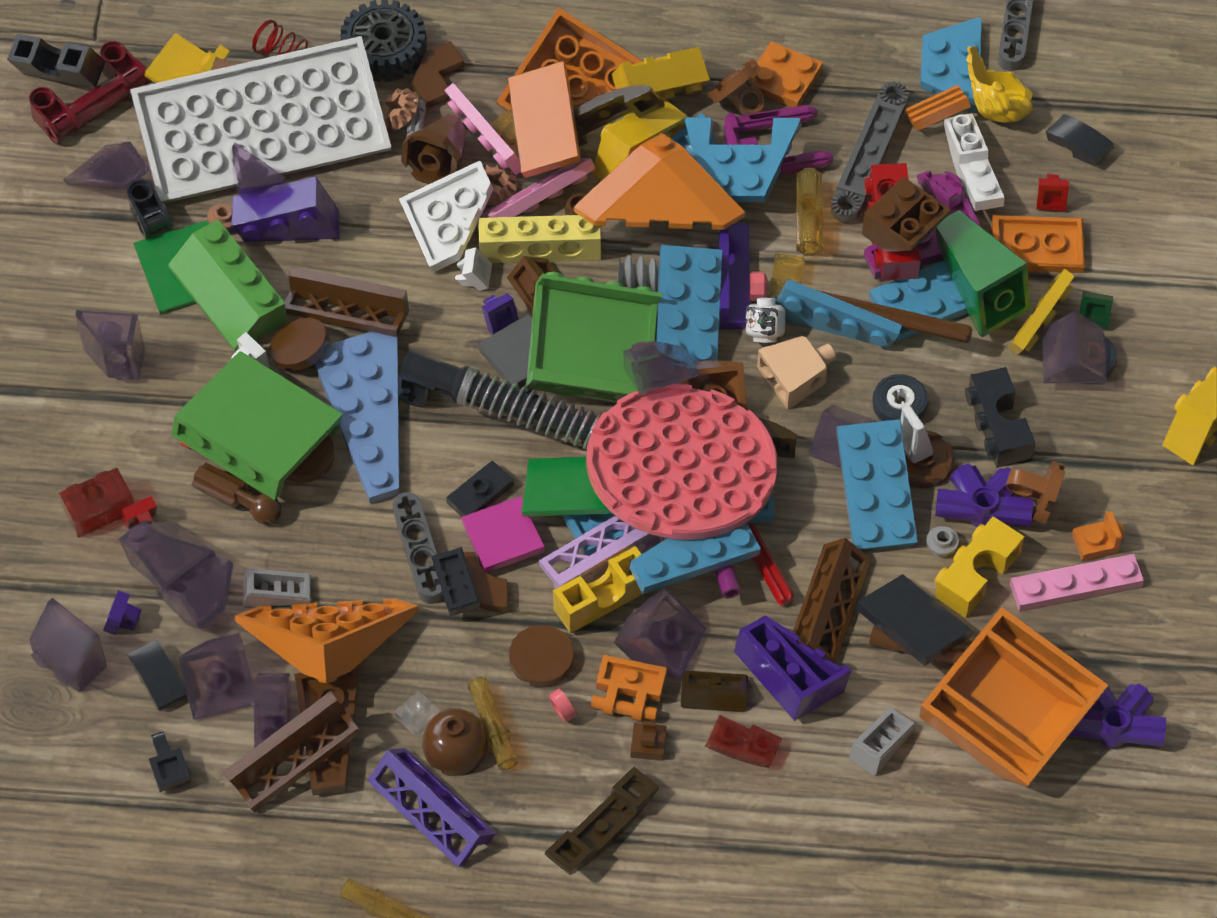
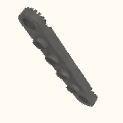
M890 81L888 84H883L875 99L831 201V214L839 221H853L862 210L868 196L865 195L864 178L870 176L871 165H880L908 103V88L904 84L901 85V82L896 83V81H893L891 83ZM889 93H897L901 97L899 99H896V101L895 99L891 101V98L888 99V96L886 97V95ZM850 203L854 208L843 211V209L840 210L838 205Z

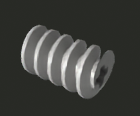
M627 255L624 263H621L619 259L617 282L622 283L624 287L627 285L628 288H637V286L651 287L654 290L653 292H658L659 266L656 264L655 257L651 258L648 265H645L643 256H639L636 264H633L631 255Z

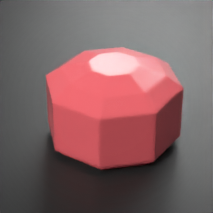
M752 271L750 273V300L757 301V298L767 297L768 279L764 272Z

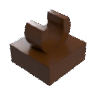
M649 721L634 723L630 758L663 761L667 726L657 725V722Z

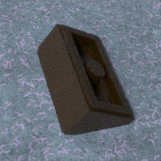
M685 670L682 677L681 707L687 709L745 712L748 675Z

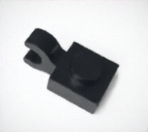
M164 731L151 735L157 756L149 758V763L159 792L192 782L181 749L170 750Z

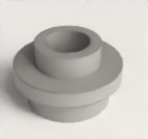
M938 526L928 533L926 543L929 550L935 556L947 557L956 551L959 538L953 529L946 526ZM938 538H944L948 541L941 542L938 540Z

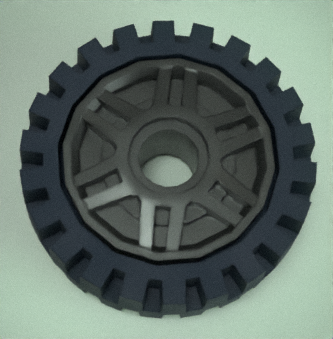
M376 0L370 1V7H367L365 3L359 5V12L353 9L350 12V17L346 16L344 25L341 26L340 41L362 36L373 81L380 82L381 77H385V82H391L394 75L397 80L402 79L403 72L409 76L413 73V67L418 69L425 51H427V37L423 19L418 16V12L415 9L411 11L410 6L405 3L400 8L399 1L393 0L392 5H389L388 0H381V5H377Z

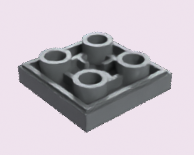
M529 314L478 343V350L502 379H507L511 386L514 383H518L519 388L525 385L527 381L532 318Z

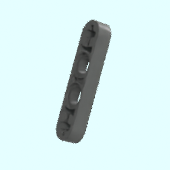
M1007 0L998 54V64L1004 70L1015 71L1023 66L1033 0ZM1020 8L1025 11V14L1017 16L1012 14L1011 10ZM1011 30H1017L1022 33V36L1013 38L1007 33ZM1010 48L1015 49L1014 58H1008Z
M401 493L394 498L393 513L417 594L425 603H438L444 596L433 561L423 567L418 566L414 562L421 555L429 557L437 555L421 501L414 493ZM408 504L411 508L412 519L407 520V514L403 505ZM412 529H420L424 533L423 537L418 540H411L406 535ZM430 575L433 585L436 587V591L432 592L427 588L426 577Z

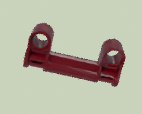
M109 41L101 46L100 56L106 61L102 72L108 79L68 106L50 88L38 87L30 93L29 103L32 118L53 143L58 144L61 142V137L73 129L79 130L123 99L131 95L130 89L137 88L143 83L148 84L151 82L150 79L145 77L147 68L122 43Z

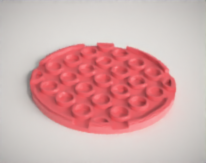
M686 384L652 386L640 389L619 399L617 404L607 412H603L595 423L587 445L586 466L590 483L601 502L615 516L643 532L679 540L711 538L726 534L746 524L762 510L769 500L775 485L778 467L777 453L772 437L762 421L751 410L746 411L735 403V399L712 389L710 392L693 389L692 385Z

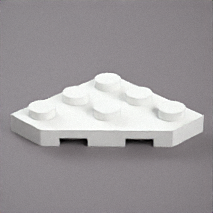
M481 161L475 162L399 198L432 273L461 259L493 191Z

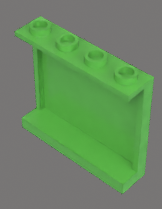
M557 272L542 274L535 284L526 381L527 388L617 403L619 399L630 393L652 387L651 377L657 303L661 300L663 293L653 292L654 290L650 287L628 288L619 282L597 283L588 277L566 278L563 274Z
M239 351L174 416L171 436L275 501L282 493L284 481L329 433L333 436L338 434L343 414L314 397L307 390L301 389L285 379L281 374L264 366L255 358Z

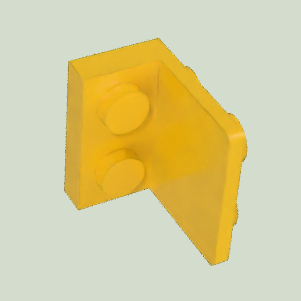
M175 33L148 67L145 77L154 83L211 71L215 57L226 61L230 50L220 44L214 53L211 51L206 53Z

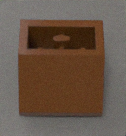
M903 176L864 213L862 235L884 251L912 250L951 213V209Z

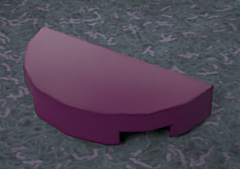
M931 171L917 175L918 184L949 209L956 206L963 198L962 181L957 175L949 171H945V175H932Z

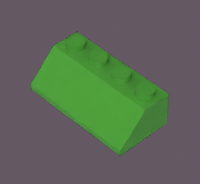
M219 220L192 233L168 264L171 272L234 352L239 349L237 339L245 332L254 340H257L286 324L285 302Z

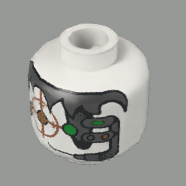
M757 298V304H751L746 309L747 335L753 337L754 342H777V337H781L785 333V308L775 304V298Z

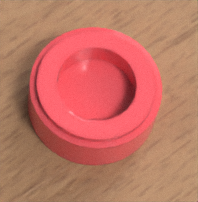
M559 688L549 694L548 699L552 707L564 722H568L577 716L571 702Z

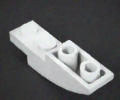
M973 114L945 118L944 127L957 176L962 181L963 194L966 195L968 201H971L975 211L1003 207L1004 195L988 161V148Z

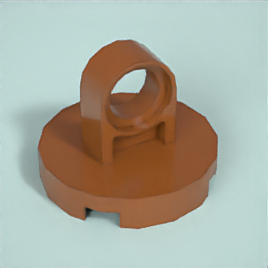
M751 58L743 63L745 67L741 70L732 71L712 88L713 91L707 93L714 104L728 97L736 109L743 115L761 111L765 103L764 96L751 80V77L760 69V66ZM745 94L755 96L757 105L753 110H749L744 106L743 97Z
M1052 461L1044 477L1019 469L1010 471L1005 487L1010 492L1019 496L1033 498L1035 504L1032 512V521L1043 525L1046 523L1051 513L1047 511V507H1050L1057 499L1065 474L1063 470L1066 465Z

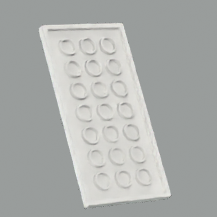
M362 36L130 89L156 192L163 204L391 150Z

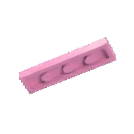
M454 83L444 90L451 99L447 103L457 117L462 114L465 116L462 122L472 134L478 131L481 136L477 139L488 152L492 149L496 152L493 158L503 170L509 167L515 175L520 173V160L457 86Z
M581 158L580 162L557 169L482 213L483 218L515 217L522 212L529 213L540 206V201L561 195L564 192L563 188L569 184L576 185L585 181L588 178L587 174L595 170V166L591 158Z
M1130 554L1011 578L1010 587L1020 612L1140 588L1143 586L1144 580L1135 555Z

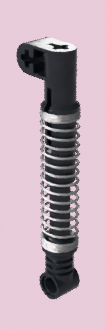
M413 350L408 351L399 375L398 396L403 402L411 406H425L433 390L451 397L452 401L457 404L467 406L469 403L470 409L475 405L480 407L479 412L482 409H486L489 411L488 415H491L492 412L497 413L498 419L501 416L508 417L507 422L514 419L517 421V426L522 422L527 424L526 428L528 429L529 426L536 422L538 423L536 432L539 431L541 425L547 426L546 436L550 428L555 429V439L558 438L560 431L566 433L564 442H567L569 435L575 436L574 446L579 438L585 440L583 449H586L592 429L602 413L593 420L594 411L590 410L586 417H584L585 410L583 406L578 409L577 413H575L574 403L570 404L567 410H565V400H561L556 407L555 396L551 397L549 402L546 403V393L539 396L537 395V390H533L531 393L528 392L527 386L519 389L518 383H514L511 386L507 379L500 382L499 376L491 379L489 373H486L484 376L481 375L480 369L469 366L460 368Z

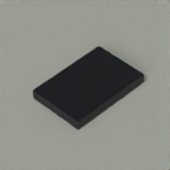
M903 574L859 600L856 606V610L924 666L967 640L971 635L972 629Z

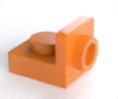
M1112 511L1105 513L1103 522L1073 528L1072 537L1081 560L1086 561L1119 552L1121 540L1124 539V529L1121 522L1116 521Z

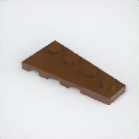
M359 664L351 672L337 677L336 681L330 683L319 682L318 679L303 673L294 674L300 713L331 691L354 721L360 674ZM342 718L331 726L330 735L339 736L350 727ZM352 740L309 771L313 796L346 791ZM311 741L305 746L306 755L312 756L318 752L320 742Z

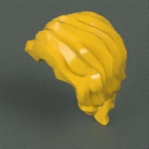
M967 47L968 56L966 61L968 63L973 98L978 112L988 120L1001 123L1016 122L1027 116L1033 110L1031 103L1033 93L1031 90L1025 87L1012 72L986 70L983 58L979 56L977 47Z

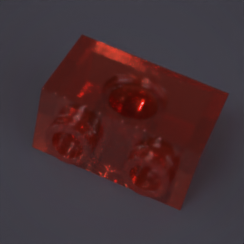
M118 468L100 472L94 478L80 484H73L66 488V490L59 492L63 510L78 538L122 519V509L134 504L133 496Z

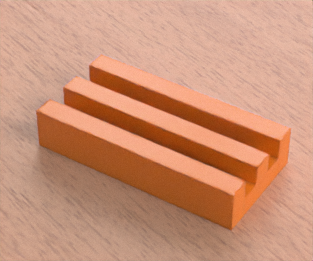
M956 85L906 108L905 112L916 131H919L971 106L968 97L964 95L959 85Z

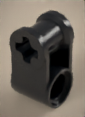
M142 179L130 183L127 188L129 206L143 238H150L151 233L167 228L169 230L173 228L170 214L158 197L153 185L149 181Z

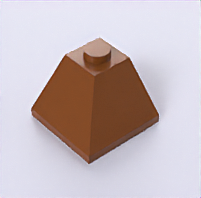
M705 360L677 364L679 384L692 385L693 389L708 392L711 389L735 399L736 404L748 411L742 362Z

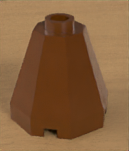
M447 114L406 137L402 143L401 162L406 168L409 165L413 169L411 175L415 180L429 185L461 170L467 132L466 125L460 118Z

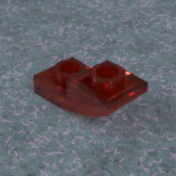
M719 715L704 747L748 764L769 768L782 738L754 724L750 728H746Z

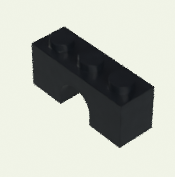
M16 34L7 61L24 75L95 88L106 63L90 46L65 42L63 49H59L49 45L42 38Z
M1007 367L971 374L969 387L965 388L967 403L969 406H973L976 412V427L979 432L983 431L985 436L984 447L988 457H993L996 468L1032 460L1035 448V440L1026 418L1009 420L999 414L1002 411L1013 409L1016 391Z

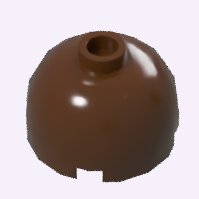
M449 708L437 713L428 721L423 732V754L427 763L431 767L433 765L436 769L441 770L442 774L462 776L476 770L479 767L478 764L486 757L488 753V735L482 721L474 713L461 708Z

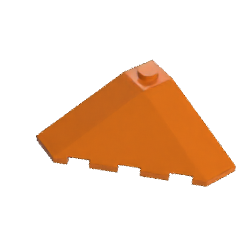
M558 7L514 76L564 61L567 67L572 105L576 106L584 104L604 93L616 90L612 73L621 63L630 61L631 65L643 61ZM508 83L496 104L513 114Z
M663 133L641 144L574 206V212L594 226H606V220L611 219L626 221V227H649V222L666 221L669 222V228L692 229V224L697 222L710 223L713 230H724L745 217V211L687 150Z
M396 598L383 599V604L370 603L363 605V600L337 602L338 607L322 606L317 608V603L292 604V609L279 608L272 610V606L267 605L258 606L235 615V622L304 675L316 678L322 683H330L336 681L337 677L351 672L418 612V605Z

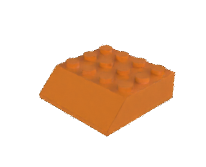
M1001 607L921 704L919 717L997 776L1028 787L1108 688V684Z

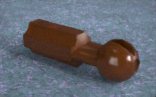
M207 462L199 466L195 472L192 486L195 489L233 509L240 504L250 509L253 518L259 524L268 525L274 523L280 517L281 505L277 498L274 501L265 494L253 495L247 491V484Z

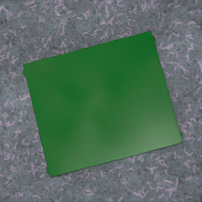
M207 220L133 243L160 315L197 304L171 272L168 264L192 233L209 225Z
M586 457L531 458L528 460L523 506L521 509L523 517L613 514L601 502L590 483Z

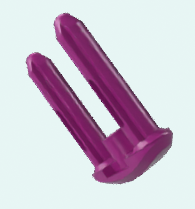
M803 105L735 116L733 112H730L725 117L724 145H758L756 137L740 139L739 133L772 128L773 118H800L801 123L810 122L817 117L818 111L815 107ZM826 151L785 156L779 175L826 168L834 161V156Z

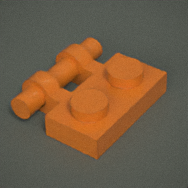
M603 655L596 680V689L607 691L606 697L593 695L591 708L603 710V714L612 716L614 713L632 716V720L640 722L642 719L655 721L658 708L645 705L647 699L660 702L667 676V668ZM618 693L636 697L635 703L617 700Z

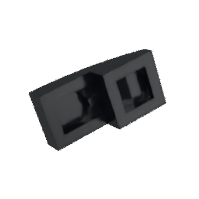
M1065 114L1046 131L1048 141L1071 148L1073 158L1097 165L1114 149V144L1100 132Z
M157 639L127 654L157 710L187 696L188 693Z

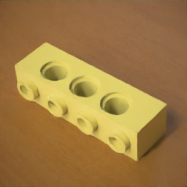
M580 215L479 218V251L491 263H518L523 256L546 258L550 262L601 260L600 226H594Z

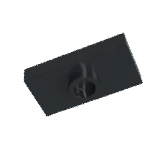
M492 460L446 497V503L461 517L488 507L514 486V479Z
M462 547L431 556L450 617L481 607Z

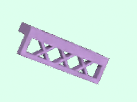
M614 516L539 560V566L554 583V589L579 576L588 584L599 579L607 571L610 559L635 546L643 554L667 538L638 530L617 516ZM612 529L624 531L623 536L617 540L605 539L606 533ZM585 545L598 546L597 551L590 556L579 555V549ZM558 561L571 562L570 568L560 574L551 565Z

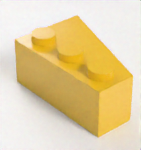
M700 47L671 52L667 56L656 59L653 56L643 59L644 62L631 65L630 61L623 62L612 73L616 89L639 85L650 86L660 98L663 97L667 101L674 99L675 93L683 91L686 92V95L698 93L703 90L702 86L710 80Z
M661 97L665 104L664 107L641 118H638L634 112L629 113L617 122L606 125L600 135L601 141L594 163L595 170L591 174L602 181L641 144L661 133L669 138L673 137L686 125L685 117L688 116Z
M1215 366L1210 370L1203 382L1198 380L1188 395L1182 394L1174 406V410L1177 411L1162 444L1163 447L1191 465L1198 461L1204 443L1211 446L1216 440V437L1212 435L1217 430V367Z

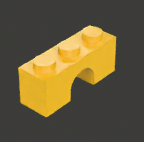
M992 517L986 525L980 524L972 535L970 544L967 547L963 545L958 549L953 558L954 562L949 568H942L934 581L937 584L935 598L965 618L985 597L988 580L980 576L975 569L987 566L1004 574L1022 552L1024 536L995 517Z
M636 546L610 559L607 571L596 581L586 584L584 579L579 576L553 590V610L570 633L643 595L629 569L630 562L642 555Z

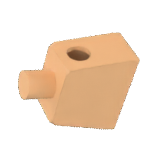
M801 336L759 349L757 367L788 410L826 383V364L835 361L836 355L830 344L814 349L809 340Z

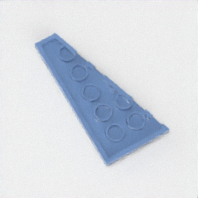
M368 332L330 344L329 346L326 345L324 348L325 354L314 364V367L330 406L343 414L339 429L370 504L395 497L400 494L399 396L397 393L398 336L394 337Z

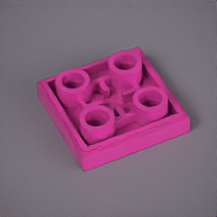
M521 496L461 517L464 529L480 564L487 573L544 553V545L531 517L522 516L523 500Z

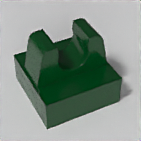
M1083 291L1077 324L1108 329L1113 296Z

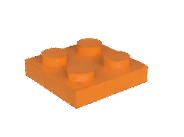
M771 41L757 62L760 69L751 77V80L764 97L788 107H797L801 105L821 73L823 62Z

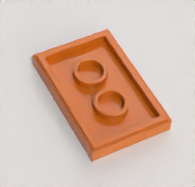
M992 216V236L1026 262L1027 271L1062 272L1066 269L1070 273H1084L1083 218Z

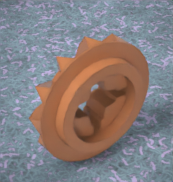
M397 88L394 94H387V99L380 102L388 131L397 130L405 126L416 114L419 104L418 97L408 88L404 90Z
M486 164L484 170L489 180L492 182L499 180V186L492 185L493 191L486 205H497L515 195L517 191V178L512 174L510 168L503 170L499 164L496 167H489Z

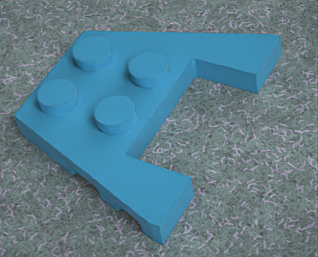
M685 117V124L695 160L735 202H766L781 171L782 162L792 148V141L796 133H799L801 129L800 118H773L770 145H711L712 117Z

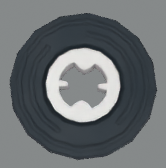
M893 374L883 378L876 385L872 396L873 410L881 421L901 420L902 407L909 404L921 420L928 407V394L924 385L916 378L905 374ZM899 397L906 399L905 404L903 401L901 404L895 403V398L899 400Z

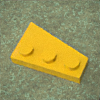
M1064 269L1052 280L1048 290L1034 307L1035 312L1024 322L1008 346V349L1017 355L1024 348L1030 351L1039 338L1036 331L1040 325L1043 324L1046 327L1056 314V311L1052 308L1058 299L1064 302L1072 291L1073 286L1070 285V282L1074 278L1073 274Z

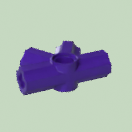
M970 463L959 466L951 474V481L956 490L938 489L935 517L970 520L976 527L980 524L986 525L992 517L997 518L1004 524L1031 526L1034 500L1033 498L1014 497L1015 494L1007 490L1005 486L1009 473L1012 470L1009 467L1005 469L999 468L986 483L976 465L972 466Z
M1130 684L1117 700L1108 686L1069 736L1099 739L1102 744L1111 748L1120 747L1124 743L1163 747L1166 717L1144 715L1152 706L1154 697L1141 684Z

